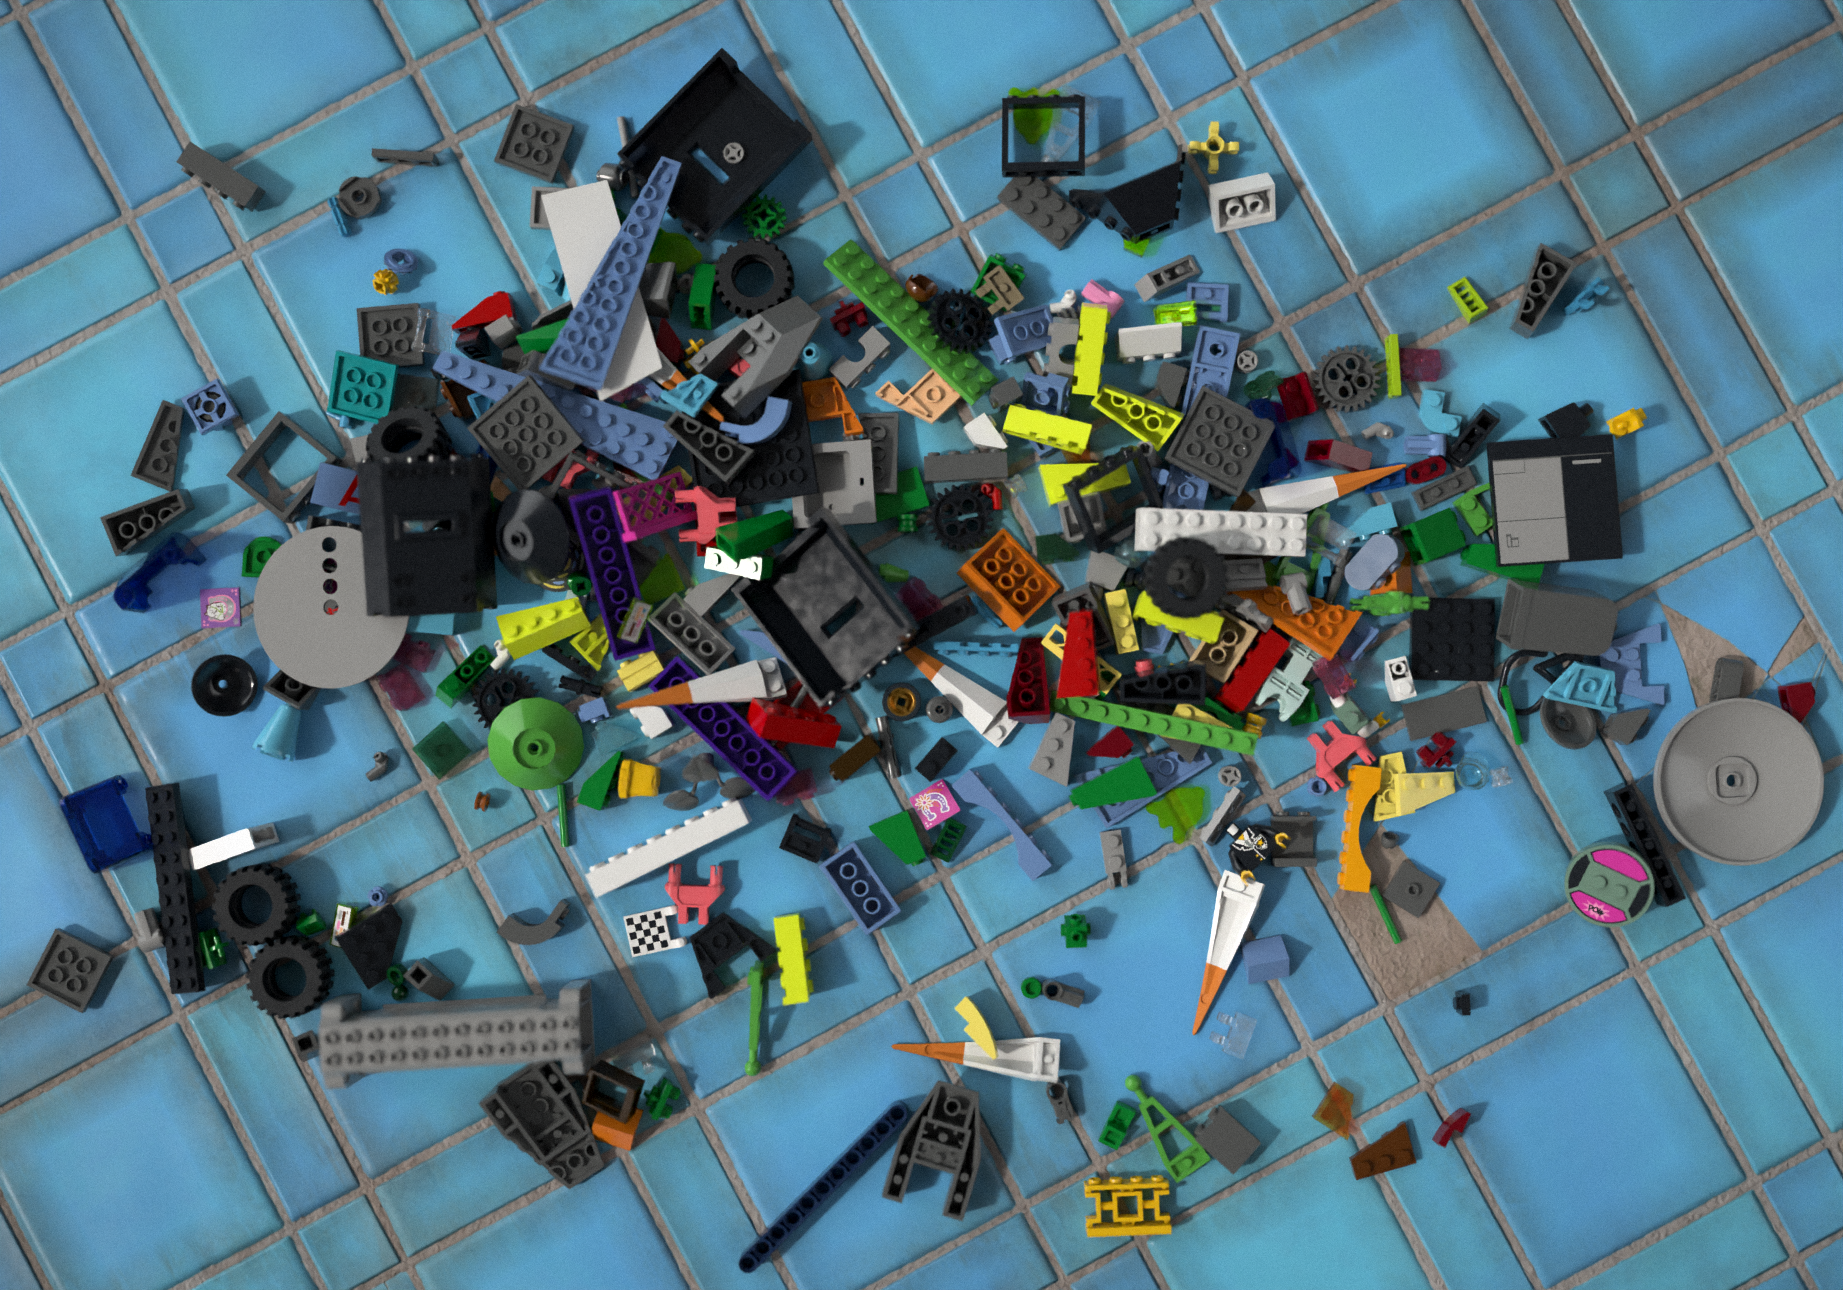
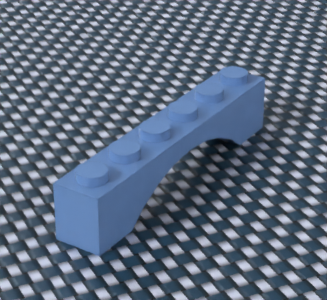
M969 769L951 786L965 802L985 807L1005 822L1016 843L1018 864L1029 878L1034 881L1052 866L1049 862L1052 858L1044 849L1039 851L1035 846L1038 842L1030 833L1026 835L1022 831L1024 825L1017 817L1014 820L1010 817L1008 813L1011 810L1004 802L999 804L995 799L997 794L990 786L986 788L981 781L984 778L978 771L972 772Z

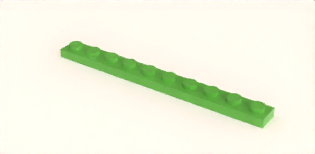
M1052 690L1049 708L1052 712L1253 756L1255 754L1258 739L1257 733L1086 696L1056 698L1058 690Z

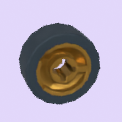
M895 683L888 687L883 694V710L888 717L895 721L903 722L910 720L920 710V694L909 683ZM904 698L906 701L905 705H898V699Z

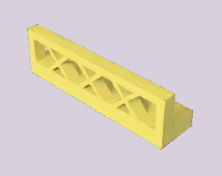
M1056 623L1042 640L1041 644L1062 659L1067 631ZM1056 629L1063 634L1064 643H1059L1051 637ZM1097 655L1100 690L1107 694L1122 674ZM1109 670L1116 676L1109 682L1101 676V671Z

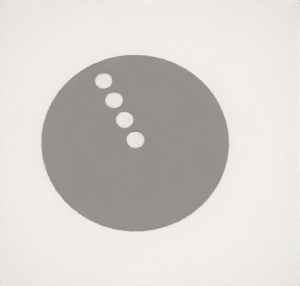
M340 526L317 527L290 538L267 561L255 589L253 605L254 622L259 640L265 652L285 674L313 687L343 688L358 684L372 677L395 655L408 626L409 616L390 618L383 617V615L367 616L362 533L351 528ZM328 537L334 538L337 543L336 549L330 553L326 552L322 546L323 541ZM328 558H333L337 562V569L333 573H327L323 569V563ZM328 579H334L338 584L337 591L333 594H328L324 590V583ZM331 599L335 600L338 604V611L333 615L327 614L324 610V604Z

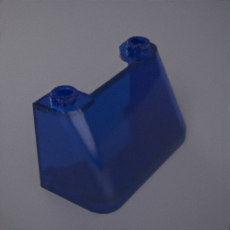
M1258 398L1249 401L1244 406L1245 408L1251 410L1256 418L1268 419L1275 426L1270 439L1276 459L1267 465V474L1260 478L1263 488L1297 478L1301 474L1302 468L1282 402L1269 398Z
M173 532L121 575L114 590V601L123 611L145 613L152 607L148 603V596L153 591L147 584L170 564L177 565L180 563L181 565H186L187 563H193L196 566H200L207 559L185 534Z
M115 775L59 799L60 808L88 868L95 874L112 871L153 851L151 835L139 831L123 797L127 792L128 784L121 775Z

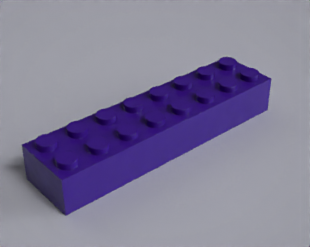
M608 486L568 497L614 660L617 661L656 650L647 617L636 642L621 638L636 602L642 603L628 548L622 537L623 530L611 488Z
M676 656L648 687L652 691L658 692L701 678V676L683 658ZM728 702L668 705L767 802H772L800 772L767 739L760 738L745 718Z

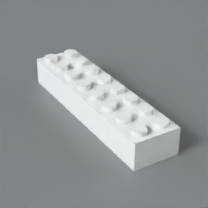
M1136 509L1134 551L1156 552L1155 549L1159 545L1165 544V541L1179 537H1191L1207 541L1209 545L1217 548L1218 554L1304 557L1306 553L1307 514Z
M734 797L722 803L723 808L719 810L717 806L703 812L704 817L699 819L697 815L685 821V826L682 828L680 825L674 826L665 831L666 836L662 837L661 834H658L646 840L647 845L645 846L642 843L627 849L629 854L624 855L621 852L609 858L610 863L605 864V861L590 867L591 872L586 874V877L596 898L750 823L752 819L742 798L736 800Z

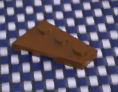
M1404 1121L1397 1124V1127L1390 1132L1381 1135V1138L1374 1143L1368 1144L1349 1157L1356 1180L1417 1163Z

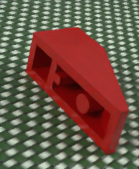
M505 291L494 292L493 296L486 297L451 325L452 330L459 334L467 331V328L472 326L485 328L504 315H507L509 318L513 316L517 321L513 298L508 292L505 293Z

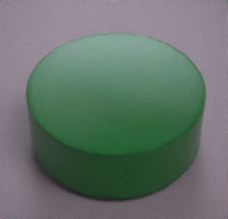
M1027 977L1021 983V991L1025 997L1033 999L1041 994L1042 985L1037 978Z

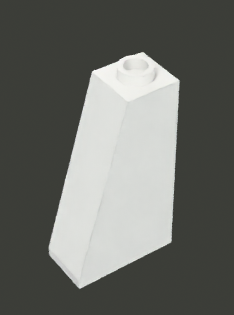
M271 822L247 828L189 849L188 856L192 869L204 868L279 842L274 824Z

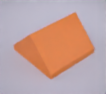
M1405 552L1404 559L1400 562V568L1387 576V581L1381 588L1371 590L1370 596L1394 591L1412 593L1410 552Z
M637 1108L636 1114L627 1124L598 1111L592 1127L594 1139L630 1151L644 1110Z

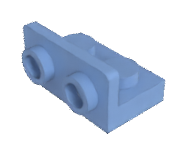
M1360 616L1337 653L1348 662L1358 661L1365 653L1363 651L1367 645L1371 646L1377 640L1378 636L1376 634L1380 630L1377 627L1373 628Z

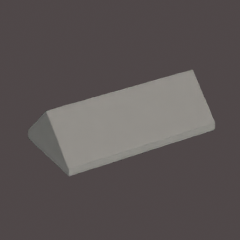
M675 592L647 619L707 675L716 671L736 649Z

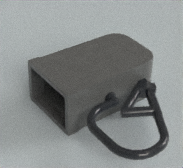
M1508 578L1496 639L1510 649L1519 651L1510 655L1502 668L1497 691L1501 707L1506 711L1500 687L1507 685L1510 668L1517 659L1524 656L1544 658L1547 657L1548 651L1562 653L1533 667L1536 673L1552 685L1574 661L1584 663V655L1596 656L1605 653L1609 649L1613 634L1617 630L1618 608L1616 604L1607 597L1590 589ZM1567 660L1570 661L1557 677L1546 670ZM1542 695L1531 707L1525 709L1515 708L1516 715L1527 716L1537 712L1545 697Z

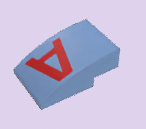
M320 462L310 503L360 515L357 471Z

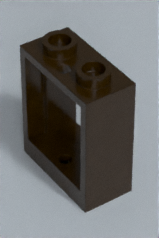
M867 734L829 765L831 769L829 773L835 781L840 780L843 782L882 749L871 735Z
M600 1060L595 1066L592 1065L587 1073L589 1079L582 1091V1094H584L582 1103L627 1124L636 1114L645 1080L604 1060ZM601 1077L627 1089L624 1103L597 1091Z

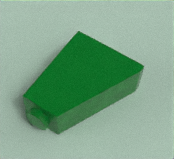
M696 263L689 298L691 328L712 330L717 291L714 282L716 265Z
M908 810L868 826L870 831L906 865L912 864V866H916L924 862L923 858L926 857V854Z

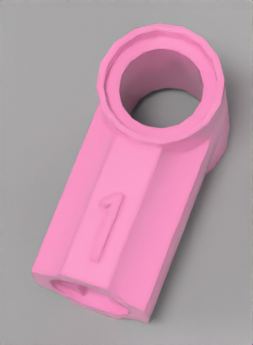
M1093 279L1090 280L1081 293L1082 296L1093 304L1107 305L1108 311L1111 312L1110 319L1115 316L1125 302L1117 293L1106 290Z

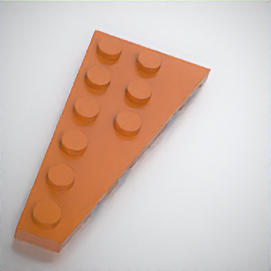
M1267 585L1266 589L1226 592L1228 595L1235 594L1241 599L1246 600L1248 598L1257 604L1256 608L1260 612L1273 619L1272 624L1329 661L1334 657L1363 613L1357 610L1353 612L1344 609L1345 607L1341 605H1330L1325 603L1324 600L1308 596L1312 609L1302 615H1296L1292 612L1287 594H1284L1281 587L1276 585L1273 587Z

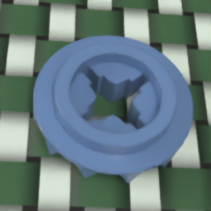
M392 249L385 254L384 265L387 266L389 271L394 270L395 274L398 272L403 275L406 273L412 274L414 270H417L418 259L408 250Z

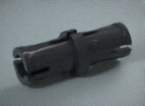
M565 675L561 676V683H559V688L574 691L577 695L584 694L597 699L600 698L602 694L600 691L603 690V686L587 683L584 679L577 680L566 677Z

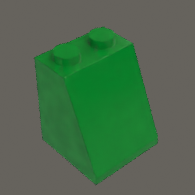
M1450 507L1399 528L1415 566L1427 563L1466 546L1465 534L1462 530H1459L1456 523L1458 518L1455 512L1451 511Z

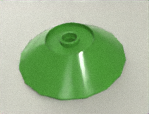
M541 697L520 699L505 707L492 722L487 739L489 758L498 774L512 785L532 791L551 789L566 781L579 766L584 750L582 729L573 713L560 703ZM537 744L539 749L533 750L531 745Z

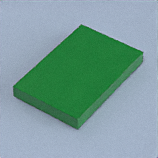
M917 466L898 472V491L896 495H877L875 491L877 523L897 517V515L907 514L930 506Z

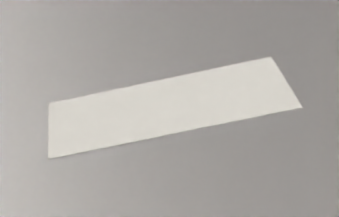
M607 180L541 195L574 309L613 239L616 238L620 231L621 225ZM639 287L602 391L597 390L600 401L662 368Z

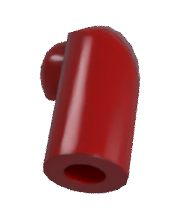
M992 483L983 484L981 492L992 499L993 510H1003L1002 491Z

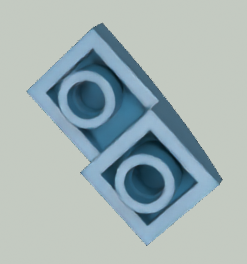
M1330 555L1321 557L1316 570L1311 597L1324 598V594L1327 592V585L1323 578L1330 577L1331 573H1333L1334 566L1333 561L1330 560Z

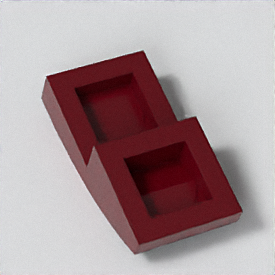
M1463 1108L1456 1110L1440 1125L1432 1140L1446 1148L1454 1129L1462 1133L1471 1114Z

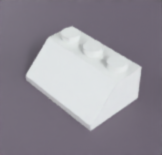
M1268 172L1208 185V202L1216 233L1276 221L1275 183Z
M1182 323L1119 329L1115 336L1117 362L1123 361V364L1135 363V360L1138 359L1150 362L1156 360V357H1164L1165 360L1176 358V355H1179L1181 352Z

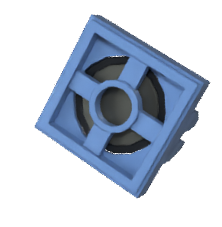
M218 378L181 398L200 434L203 436L213 430H224L223 426H231L233 424L232 420L240 416Z

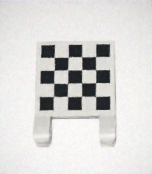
M677 904L623 917L632 957L679 948L687 944L686 937L671 940L666 916L678 913L679 907Z

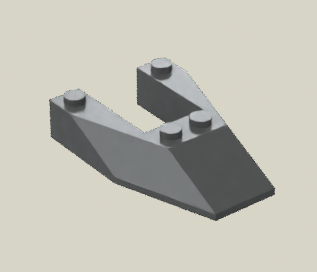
M797 295L757 314L707 344L688 362L699 374L701 373L715 382L741 356L750 367L722 396L745 419L791 373L822 321V317Z
M940 1080L936 1082L899 1136L882 1189L883 1198L902 1203L913 1164L918 1163L952 1174L942 1207V1216L963 1222L981 1161L979 1092Z

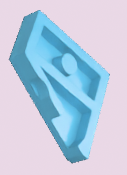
M700 373L689 381L677 384L676 388L668 392L666 390L662 391L660 397L695 418L718 389V383Z

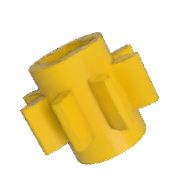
M380 269L373 274L375 277L372 280L373 287L378 293L384 295L390 293L392 295L398 290L396 287L399 284L398 276L393 271L387 269L382 271Z

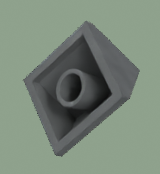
M281 669L263 686V690L299 710H309L321 690L319 687L303 684L293 679Z

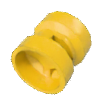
M1247 713V722L1242 730L1257 733L1258 739H1261V730L1266 725L1267 719Z

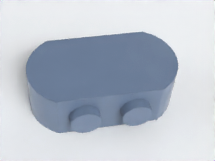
M1373 535L1345 566V578L1348 584L1357 590L1371 591L1381 588L1386 583L1387 576L1390 573L1396 572L1401 566L1400 562L1404 559L1405 552L1401 541L1391 535Z

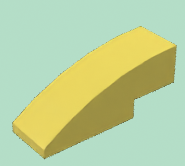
M966 996L954 1009L969 1023L964 1028V1031L995 1060L999 1055L992 1030L978 1006L969 996Z

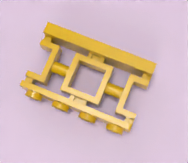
M1152 1175L1151 1178L1131 1176L1130 1179L1114 1176L1110 1177L1109 1180L1091 1177L1088 1179L1089 1181H1084L1085 1198L1095 1197L1096 1215L1085 1216L1087 1237L1172 1234L1169 1212L1160 1213L1159 1195H1169V1181L1163 1175ZM1141 1188H1153V1200H1142ZM1111 1189L1112 1201L1100 1202L1099 1190ZM1137 1196V1214H1118L1117 1197ZM1154 1208L1155 1220L1143 1221V1209ZM1101 1210H1112L1114 1222H1101Z

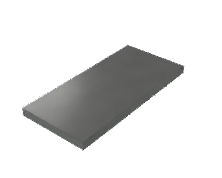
M1478 686L1401 705L1410 741L1433 736L1436 732L1445 733L1487 722Z

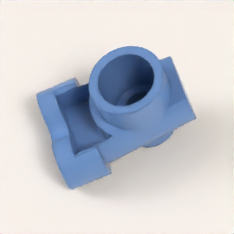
M1152 467L1150 473L1157 491L1160 492L1163 486H1169L1172 475L1165 468L1158 469Z

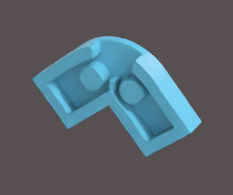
M1424 389L1419 408V418H1421L1424 426L1430 433L1457 438L1459 436L1462 416L1442 413L1445 393Z

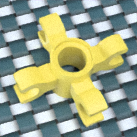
M1215 121L1210 122L1208 127L1209 138L1206 142L1190 141V145H1188V154L1203 153L1205 158L1209 159L1208 174H1217L1219 169L1218 157L1221 153L1236 155L1237 151H1239V142L1224 143L1223 139L1218 136L1219 122ZM1209 145H1216L1218 151L1210 150Z

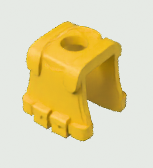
M632 759L623 760L619 776V798L658 796L661 767L641 764Z

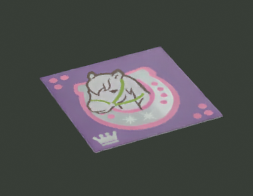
M239 587L200 589L201 628L241 626Z

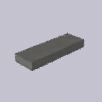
M372 148L371 155L380 163L439 166V159L434 153Z
M1466 466L1411 492L1419 510L1422 511L1477 485V482L1469 466Z

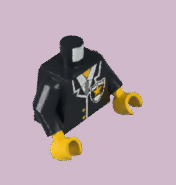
M1233 822L1225 831L1234 839L1229 844L1230 850L1228 852L1231 866L1246 886H1249L1246 882L1248 877H1252L1254 881L1256 880L1252 872L1277 845L1286 848L1282 844L1283 839L1287 838L1291 841L1289 836L1280 833L1271 826L1257 823L1252 826L1247 825L1242 830Z

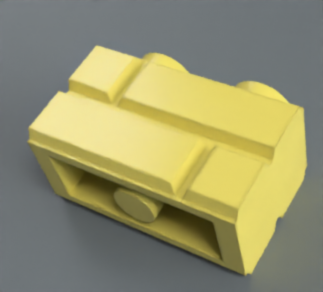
M655 650L638 654L639 658L633 662L629 659L620 664L621 668L617 670V673L629 692H633L651 682L665 669Z

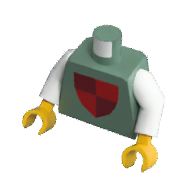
M1348 673L1340 678V684H1338L1330 696V705L1335 715L1353 735L1357 733L1365 738L1386 725L1390 719H1383L1382 714L1384 712L1379 713L1373 720L1367 716L1347 692V688L1357 682L1356 679L1351 681V673Z

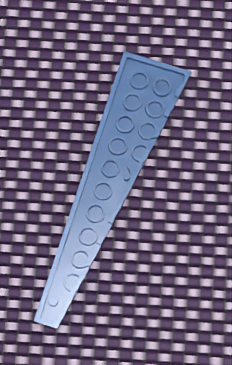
M661 156L647 184L643 187L638 200L631 208L627 219L623 222L616 238L613 239L587 284V288L579 298L575 309L572 310L564 328L561 329L556 342L552 345L539 368L540 371L602 391L682 163Z
M443 350L432 368L434 371L495 402H498L526 378ZM535 380L585 440L581 446L650 481L660 477L679 442L663 427L666 423L665 421Z

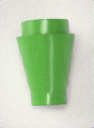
M887 562L879 566L878 573L886 583H907L908 570L901 569Z

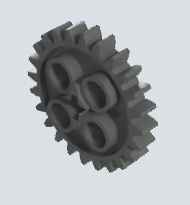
M1346 345L1343 351L1338 346L1335 348V352L1329 350L1328 356L1323 355L1321 357L1323 362L1319 361L1316 363L1320 369L1313 371L1318 377L1313 378L1312 381L1318 383L1313 389L1320 390L1317 397H1324L1322 404L1328 401L1330 403L1329 409L1335 405L1336 412H1339L1343 407L1344 412L1348 413L1350 407L1353 412H1356L1358 406L1361 409L1365 407L1364 402L1368 404L1372 402L1369 396L1375 397L1377 395L1373 389L1380 388V385L1375 382L1379 381L1381 377L1375 376L1380 369H1373L1376 361H1369L1371 354L1364 357V349L1357 353L1356 346L1349 351V347ZM1346 361H1351L1354 364L1353 370L1346 367ZM1329 371H1333L1336 374V380L1329 378ZM1344 377H1349L1350 380L1344 382V381H1343V378H1344ZM1357 378H1360L1364 381V387H1359L1357 385ZM1339 389H1344L1347 392L1346 398L1339 395Z

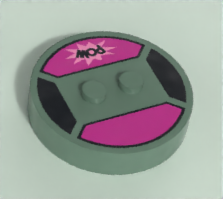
M1611 841L1590 844L1579 850L1572 857L1565 871V894L1569 904L1580 917L1592 924L1603 927H1620L1630 924L1640 918L1652 902L1654 881L1651 869L1646 860L1627 845Z

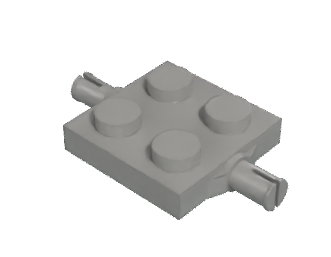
M1235 594L1221 596V603L1218 607L1215 606L1218 610L1223 609L1253 628L1267 632L1273 623L1271 617L1266 616L1256 608L1257 604L1248 598L1246 600L1241 599Z

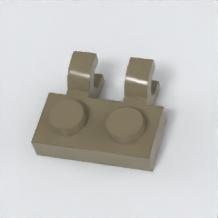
M1001 265L983 278L987 283L975 291L979 298H981L992 289L999 298L998 301L988 307L992 315L1002 307L1009 311L1025 298Z

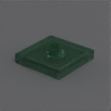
M442 721L412 748L439 780L472 752L445 721Z

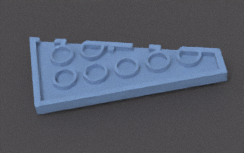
M1202 745L1190 765L1175 751L1140 759L1157 795L1093 807L1106 828L1110 827L1212 764ZM1118 765L1073 776L1080 785Z

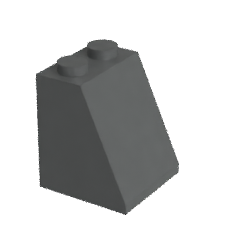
M674 262L646 264L639 284V290L646 314L649 316L666 319L671 317L678 287V277Z

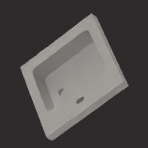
M872 440L812 444L820 493L792 498L794 529L808 528L809 525L805 521L820 507L828 508L842 526L877 523ZM864 478V485L862 486L861 479Z

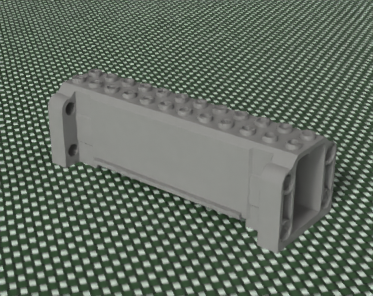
M591 979L570 981L561 988L560 999L547 998L546 994L446 1000L384 1004L383 1009L362 1011L361 993L342 994L324 1003L321 1009L319 1025L320 1063L326 1089L349 1088L364 1078L365 1073L539 1063L543 1060L562 1059L565 1075L586 1073L595 1063Z

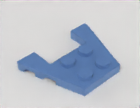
M1654 624L1626 636L1612 640L1609 649L1605 653L1597 655L1598 666L1609 668L1615 672L1614 686L1617 693L1633 696L1658 705L1665 704L1664 686H1642L1640 643H1661V624Z

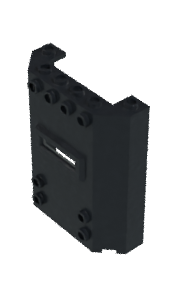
M721 48L617 155L620 159L619 164L627 172L630 170L637 178V184L641 189L647 184L661 156L682 163L666 212L672 219L676 220L678 218L682 222L681 227L688 234L692 232L700 243L705 242L707 245H710L813 139L812 133L797 119L792 121L739 69L737 61ZM730 143H738L744 150V157L737 164L729 163L724 157V148ZM697 148L729 177L724 183L716 178L692 154Z
M483 453L471 454V458L463 459V455H451L449 460H441V456H428V460L419 461V457H406V461H397V457L383 458L384 462L374 461V457L361 458V462H357L367 616L383 615V617L390 618L482 612L483 609H497L489 458L484 457ZM452 520V530L405 532L404 522Z
M820 507L805 521L809 527L773 559L770 578L758 580L744 577L731 590L819 707L828 706L830 708L849 693L857 692L862 687V682L873 678L878 673L876 671L878 668L888 665L893 660L892 656L894 654L904 651L908 647L907 643L912 640L920 625L828 508ZM858 600L863 607L831 635L827 627Z

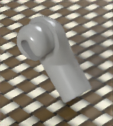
M1377 422L1361 431V434L1365 440L1374 435L1391 439L1394 431L1390 426Z

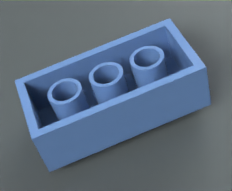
M851 842L818 865L865 935L870 934L901 911L854 842Z

